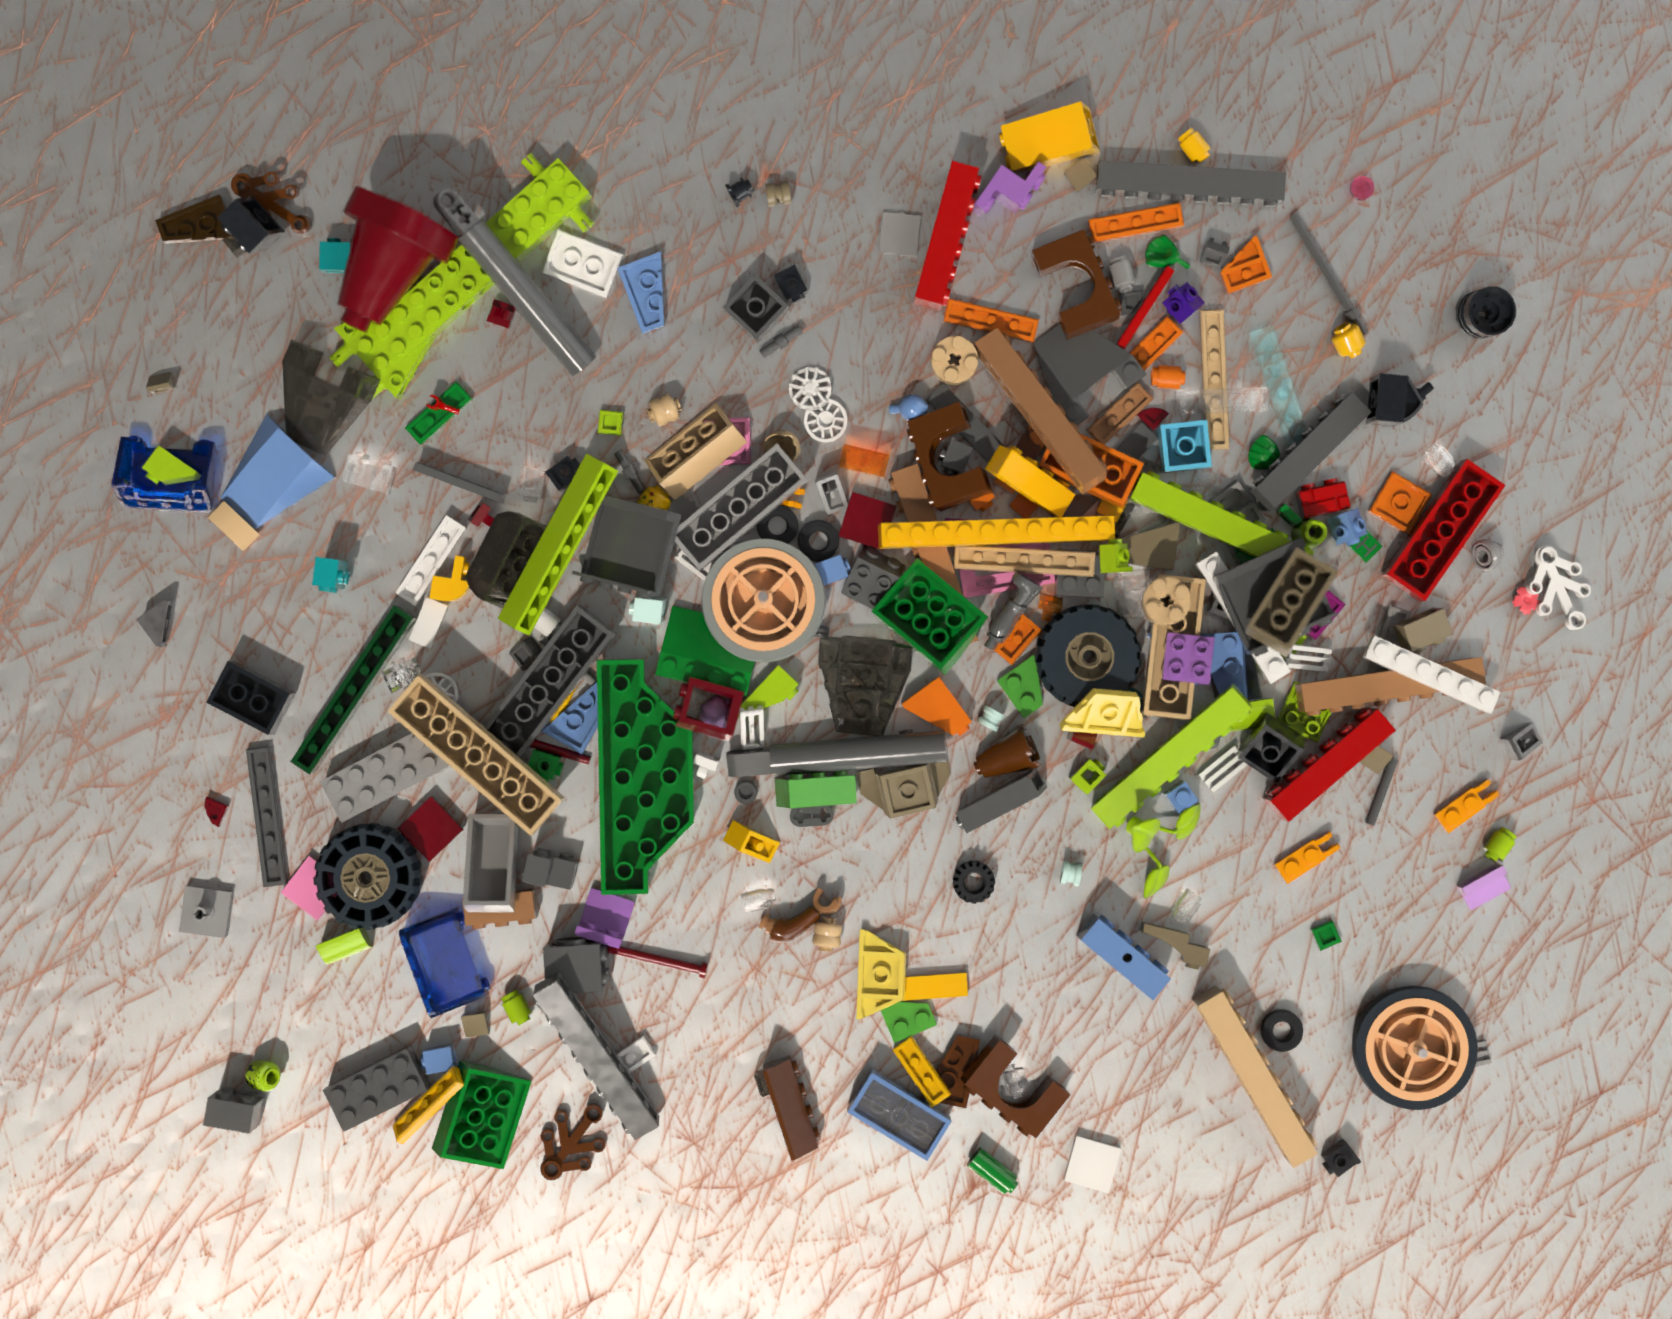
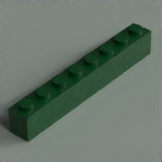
M393 605L290 761L309 775L317 772L417 620L415 616L400 606Z

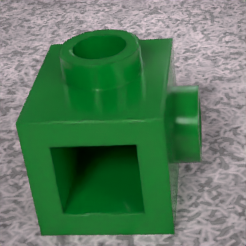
M533 749L528 766L549 782V779L555 780L556 776H561L564 763L561 762L562 757Z

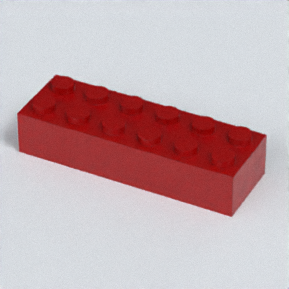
M956 161L951 162L913 304L938 311L941 310L942 305L947 306L951 292L947 285L948 283L953 284L957 266H953L954 260L959 261L963 244L959 243L960 238L965 239L970 222L965 220L966 215L971 216L976 198H972V193L977 194L982 178L981 175H978V167Z
M1469 459L1461 460L1381 576L1417 601H1426L1506 485Z
M1360 709L1353 716L1355 719L1349 725L1347 723L1341 725L1336 730L1337 735L1331 740L1327 738L1318 745L1319 750L1315 754L1309 753L1300 761L1302 763L1301 766L1296 770L1294 768L1290 769L1283 775L1284 780L1280 784L1274 783L1265 791L1267 795L1263 797L1264 801L1281 820L1290 822L1396 731L1379 709Z

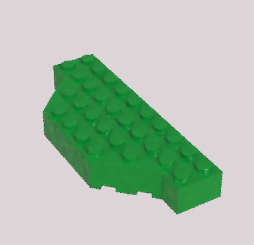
M644 658L597 659L601 895L648 894V870L694 823L692 731L675 726L676 719L673 718L674 709L645 682Z

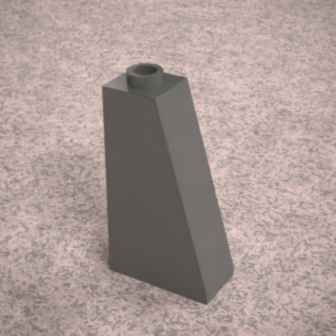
M1037 768L1031 769L960 808L956 812L957 824L966 833H969L1039 797L1047 786Z

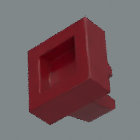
M494 299L486 321L510 330L516 309L513 305Z
M483 501L479 502L468 518L476 527H479L481 522L491 528L496 521L495 518L488 514L491 508Z

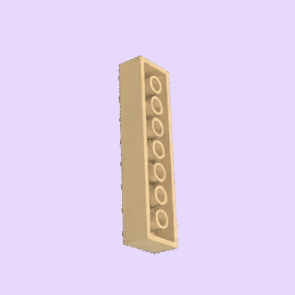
M418 675L387 711L530 836L541 827L565 799L562 794L425 675Z
M1215 985L1193 998L1192 1001L1287 1162L1295 1168L1318 1154L1314 1148L1318 1146L1311 1133L1302 1128L1306 1124L1300 1114L1295 1109H1291L1294 1104L1289 1095L1283 1089H1279L1282 1083L1271 1069L1268 1070L1267 1066L1270 1063L1260 1049L1255 1048L1258 1043L1253 1034L1248 1029H1244L1243 1026L1246 1025V1022L1240 1012H1237L1236 1009L1233 1010L1231 1007L1234 1002L1229 993L1224 989L1220 990Z

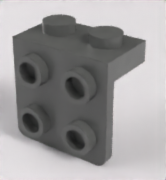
M864 545L841 592L843 595L873 609L899 580L906 565L896 558L880 553L876 548Z

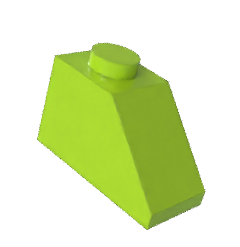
M159 445L142 467L148 472L146 477L156 484L161 481L165 485L199 480L201 477L198 472Z

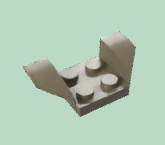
M948 762L917 764L877 773L876 768L857 771L856 777L860 794L881 808L891 819L936 808L938 796L946 784L951 771Z

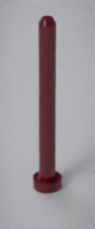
M608 945L607 948L610 954L699 974L701 979L706 977L708 963L702 962V965L626 947L618 949Z

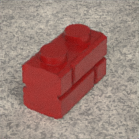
M1337 478L1323 481V486L1315 487L1314 483L1301 486V491L1295 492L1301 519L1349 509L1351 506L1345 481L1338 482Z

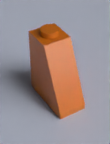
M936 677L901 703L903 708L953 736L956 733L961 736L970 729L969 724L972 721L940 677Z

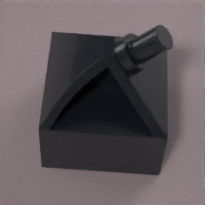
M1380 373L1370 378L1367 407L1371 413L1366 417V425L1395 427L1405 423L1418 413L1423 406L1426 395L1434 387L1430 382H1427L1420 389L1415 388L1409 376Z

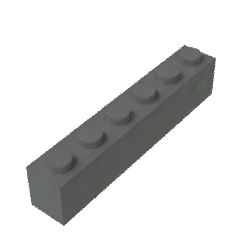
M1353 392L1346 396L1341 394L1333 402L1335 407L1330 412L1326 409L1317 418L1319 422L1314 427L1310 425L1302 432L1301 436L1303 438L1298 443L1294 441L1285 449L1287 454L1282 459L1278 457L1269 465L1271 470L1266 475L1262 473L1252 482L1255 486L1250 492L1268 511L1276 508L1371 413L1370 409Z

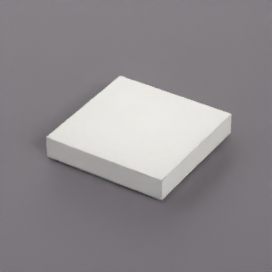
M1076 1135L1063 1180L1109 1193L1121 1147Z

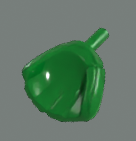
M1166 235L1156 237L1146 248V264L1150 267L1166 268L1174 265L1176 262L1185 269L1190 267L1189 263L1179 257L1180 252Z
M1260 435L1249 450L1248 462L1251 468L1257 470L1270 469L1269 465L1278 457L1280 458L1277 444L1270 437Z

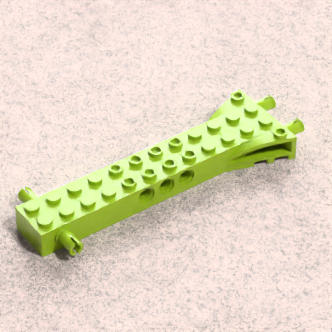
M533 153L528 154L527 157L533 164L531 165L526 158L521 161V164L534 176V180L486 222L519 263L569 218L576 223L583 233L588 231L583 221L590 228L594 225V222L581 209L592 196L559 158L550 166L544 168L534 157ZM461 244L453 252L448 264L441 262L404 295L381 326L371 322L367 333L345 323L334 327V330L343 338L344 344L330 355L329 358L339 368L353 354H357L375 374V379L360 391L369 403L384 389H388L395 398L401 400L405 389L414 378L417 368L423 362L436 337L495 284Z

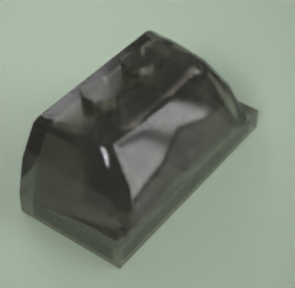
M507 511L495 516L466 574L469 588L476 597L500 608L504 607L547 525L516 512Z

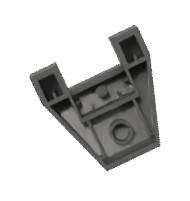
M1058 324L1033 343L1046 386L1052 394L1051 399L1056 405L1060 404L1066 413L1065 417L1069 422H1074L1076 426L1089 417L1076 397L1112 372L1125 391L1147 375L1133 355L1094 330L1067 340L1061 325Z

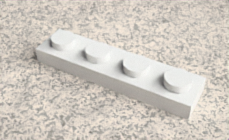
M446 515L401 583L396 594L417 606L432 583L433 576L437 575L467 528Z

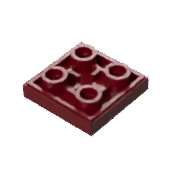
M852 492L838 536L879 549L878 525L881 523H891L897 506Z
M433 796L428 798L397 828L429 862L464 830Z

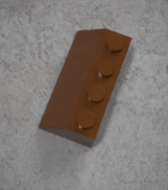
M789 1055L763 1064L762 1072L790 1159L794 1161L818 1148V1141L821 1140L818 1127L813 1128L811 1119L814 1118L811 1105H806L804 1096H807L804 1083L798 1082L797 1074H800L796 1060L792 1061Z

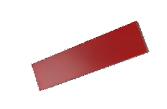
M1169 266L1163 270L1116 345L1125 349L1175 270Z

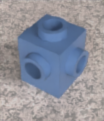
M1358 508L1327 519L1331 528V535L1337 545L1345 542L1347 546L1361 542L1359 537L1368 534L1365 521L1362 519Z

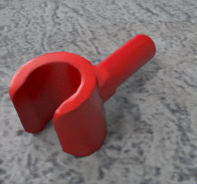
M429 395L437 401L434 406L426 404L430 409H442L457 415L459 414L460 409L443 403L441 398L436 395Z

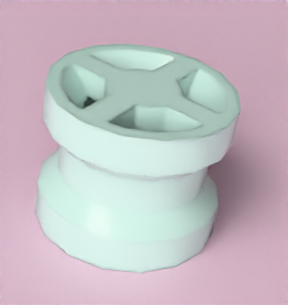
M985 705L983 708L984 713L978 717L977 722L997 732L999 729L998 724L1001 720H1004L1005 715Z
M1063 860L1060 883L1066 884L1070 882L1074 886H1079L1082 875V863L1074 865Z

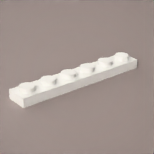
M1216 551L1196 563V566L1233 624L1212 578L1228 570ZM1267 647L1268 652L1257 657L1254 654L1251 655L1268 683L1272 684L1291 671L1280 653Z
M1375 635L1371 636L1363 658L1488 714H1492L1500 692Z

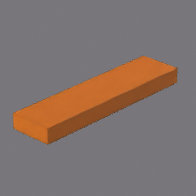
M1179 202L1088 220L1090 235L1094 243L1183 227L1184 221Z
M949 298L943 322L988 333L998 328L1002 334L1006 333L1009 338L1034 343L1039 319Z

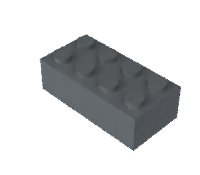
M409 1045L328 1085L323 1089V1092L342 1131L345 1132L426 1092L432 1085L424 1069H422L412 1045Z

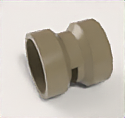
M783 181L776 186L773 183L765 184L768 207H775L777 203H783L784 205L792 204L788 181Z

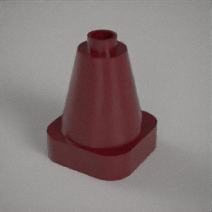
M355 186L343 210L344 214L356 220L337 305L345 309L340 321L367 333L371 322L382 325L433 259L448 264L459 241V237L426 215L405 204L365 188Z

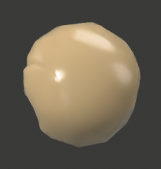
M777 430L766 437L763 443L764 454L778 444L792 462L797 460L801 447L798 438L792 432Z

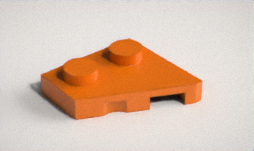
M1254 236L1219 273L1227 295L1272 278L1257 236Z
M1022 614L1009 637L1003 643H999L994 651L1012 666L1040 634L1042 629Z

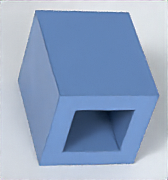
M841 555L814 564L824 586L849 577L847 572L851 571L847 558L842 559Z
M1183 780L1163 793L1174 811L1178 814L1199 801L1188 784Z
M454 1043L426 1048L422 1052L423 1055H420L421 1067L426 1069L427 1075L448 1071L451 1067L458 1066Z

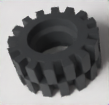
M976 860L967 861L955 870L953 887L957 895L965 902H971L972 904L984 902L994 891V874L986 864ZM977 873L982 877L983 884L979 890L971 891L966 888L965 879L969 874Z

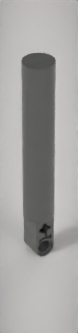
M445 188L437 193L433 199L434 207L459 236V242L573 377L586 368L596 358V355L486 222L476 216L454 189ZM442 195H447L451 199V206H446L442 203ZM463 215L466 219L463 223H460L459 219Z
M945 730L773 744L770 747L731 750L726 752L729 777L769 774L782 776L948 762L946 733Z

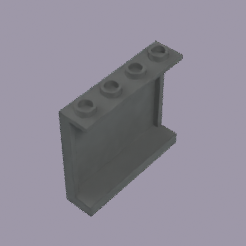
M605 496L597 510L581 573L572 571V574L581 576L580 581L590 584L597 580L599 581L598 586L612 589L613 585L618 586L617 591L631 594V591L635 590L637 591L636 596L647 599H650L651 595L660 597L681 515L668 510Z
M1303 537L1212 577L1247 655L1254 654L1257 657L1268 652V646L1245 634L1248 624L1296 547L1306 552L1304 549L1306 544ZM1326 595L1300 637L1312 632L1310 628L1317 624L1319 627H1323L1332 623V618L1338 615L1337 612L1332 611Z

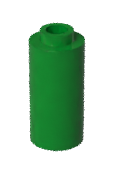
M981 1147L975 1151L967 1163V1167L1003 1195L1007 1192L1011 1194L1018 1185L1016 1181L1018 1176Z

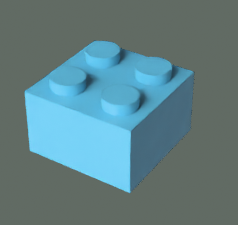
M1207 420L1162 424L1157 427L1162 473L1212 467Z

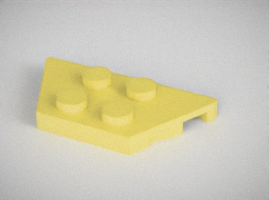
M1093 688L1059 724L1062 731L1133 737L1145 736L1142 726L1143 718L1140 711V700L1136 692Z
M860 929L856 1019H863L905 1000L906 952L866 929Z

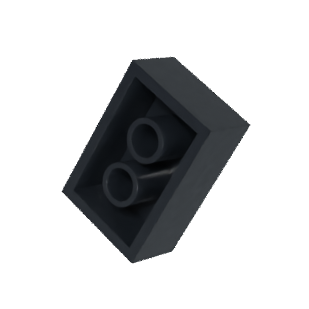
M227 661L206 703L267 735H273L278 729L296 693L236 661Z

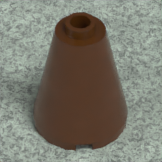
M1024 724L1018 725L976 756L974 766L978 775L983 774L987 778L1036 769L1041 766V763L1037 762V760H1040L1037 747L1031 735L1026 737L1024 731L1028 729Z

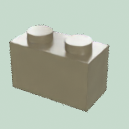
M1433 607L1393 625L1401 648L1415 654L1425 651V647L1430 644H1441L1446 641V637L1453 635L1444 608Z

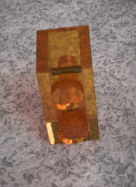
M844 444L839 469L884 479L889 454Z

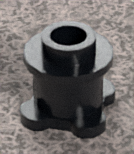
M741 177L740 181L731 186L728 183L725 184L736 207L740 206L739 202L748 197L753 198L751 193L754 192V189L748 179L744 181Z

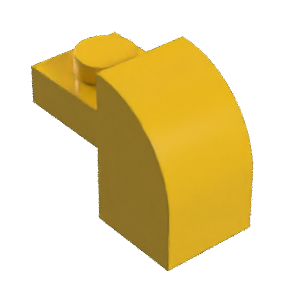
M455 555L452 578L433 576L429 599L449 602L457 601L469 593L473 582L464 581L465 576H468L470 571V563L467 562V557Z

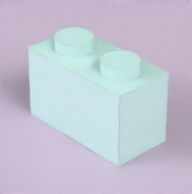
M636 596L635 599L630 601L629 615H633L632 621L661 624L664 621L667 598L650 596V599Z

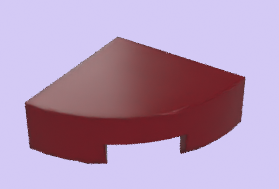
M1148 408L1139 412L1136 417L1154 431L1169 413L1160 408Z
M206 796L204 806L207 816L212 824L220 827L229 805Z

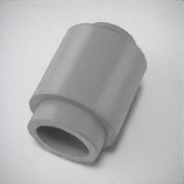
M1126 256L1110 260L1108 269L1114 290L1120 293L1131 291L1133 286L1136 285L1131 262L1128 261Z

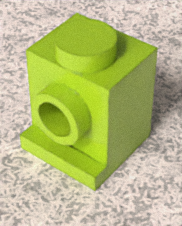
M1122 539L1108 540V544L1099 545L1101 573L1133 571V567H1128L1130 553L1127 543L1122 544Z
M1088 758L1068 778L1084 794L1088 795L1106 776L1103 772L1105 767L1096 758L1093 761ZM1087 770L1092 771V777L1086 779L1084 776Z

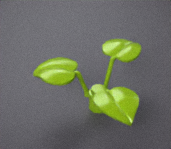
M1199 802L1186 808L1180 814L1174 829L1160 826V820L1157 818L1143 821L1139 817L1134 816L1127 823L1126 832L1132 835L1133 850L1139 853L1145 849L1156 863V869H1153L1146 879L1143 893L1144 899L1157 893L1168 880L1170 873L1169 866H1162L1161 862L1149 849L1148 846L1151 839H1153L1158 830L1177 834L1176 838L1178 840L1189 836L1196 828L1200 818L1201 805Z

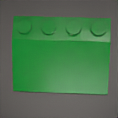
M919 559L914 561L871 611L875 618L944 675L960 659L988 618L986 614Z
M672 606L655 675L686 682L689 677L742 691L744 692L743 695L747 696L755 662L739 658L724 649L710 633L704 620L703 612Z
M459 1060L457 1068L460 1069L464 1086L446 1102L431 1149L440 1158L504 1169L532 1081L481 1064Z

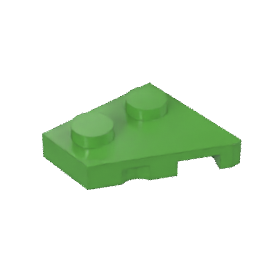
M1031 655L997 680L1023 718H1026L1043 705L1034 655Z
M901 1001L881 1010L894 1043L937 1025L928 1002Z

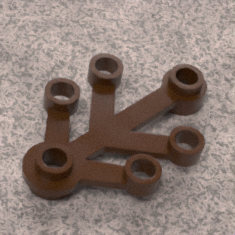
M267 172L264 176L251 178L245 173H239L232 178L231 188L236 195L241 198L254 196L270 215L271 210L289 222L292 230L297 234H304L310 231L312 222L308 216H296L274 201L283 198H297L300 190L296 185H287L284 189L265 193L255 188L265 184L269 186L278 185L280 175L277 172ZM271 174L275 176L274 183H272L269 179ZM240 181L244 182V189H241L239 187ZM290 188H293L295 191L293 196L289 194ZM298 220L302 222L303 226L301 229L297 227Z
M592 1103L586 1107L584 1119L570 1137L567 1127L568 1112L563 1109L556 1112L554 1120L558 1125L561 1146L556 1156L552 1142L555 1138L554 1130L545 1128L541 1132L540 1138L544 1143L546 1159L542 1162L540 1171L544 1178L556 1180L561 1177L563 1172L573 1170L587 1171L591 1168L592 1160L589 1156H582L578 1161H563L569 1154L589 1151L599 1153L605 1149L606 1141L601 1137H597L590 1142L577 1143L592 1123H597L601 1120L603 1109L599 1104ZM593 1108L597 1109L598 1115L592 1116L590 1110ZM563 1113L566 1119L560 1121L557 1115ZM545 1132H550L551 1135H552V1138H551V1139H545V1138H544V1133H545ZM596 1141L602 1142L603 1147L598 1149L595 1147L594 1143ZM587 1160L589 1162V1166L583 1167L581 1165V1161ZM554 1164L557 1169L551 1172L548 1166Z

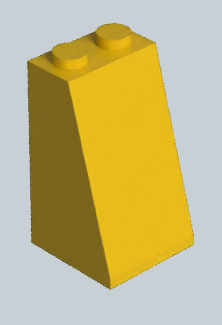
M1082 101L1001 125L1002 132L999 133L1001 144L1003 147L1006 146L1008 154L1005 156L1007 168L1016 174L1033 170L1038 162L1044 166H1050L1101 153L1090 108Z

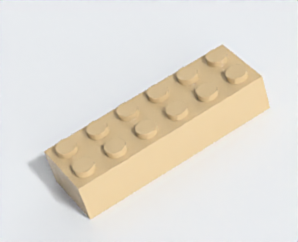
M1158 574L1156 580L1163 577H1171L1181 581L1189 589L1191 606L1187 615L1176 624L1159 626L1151 622L1141 713L1146 716L1191 720L1195 683L1162 679L1167 633L1200 636L1206 579ZM1168 596L1160 599L1165 608L1172 604Z

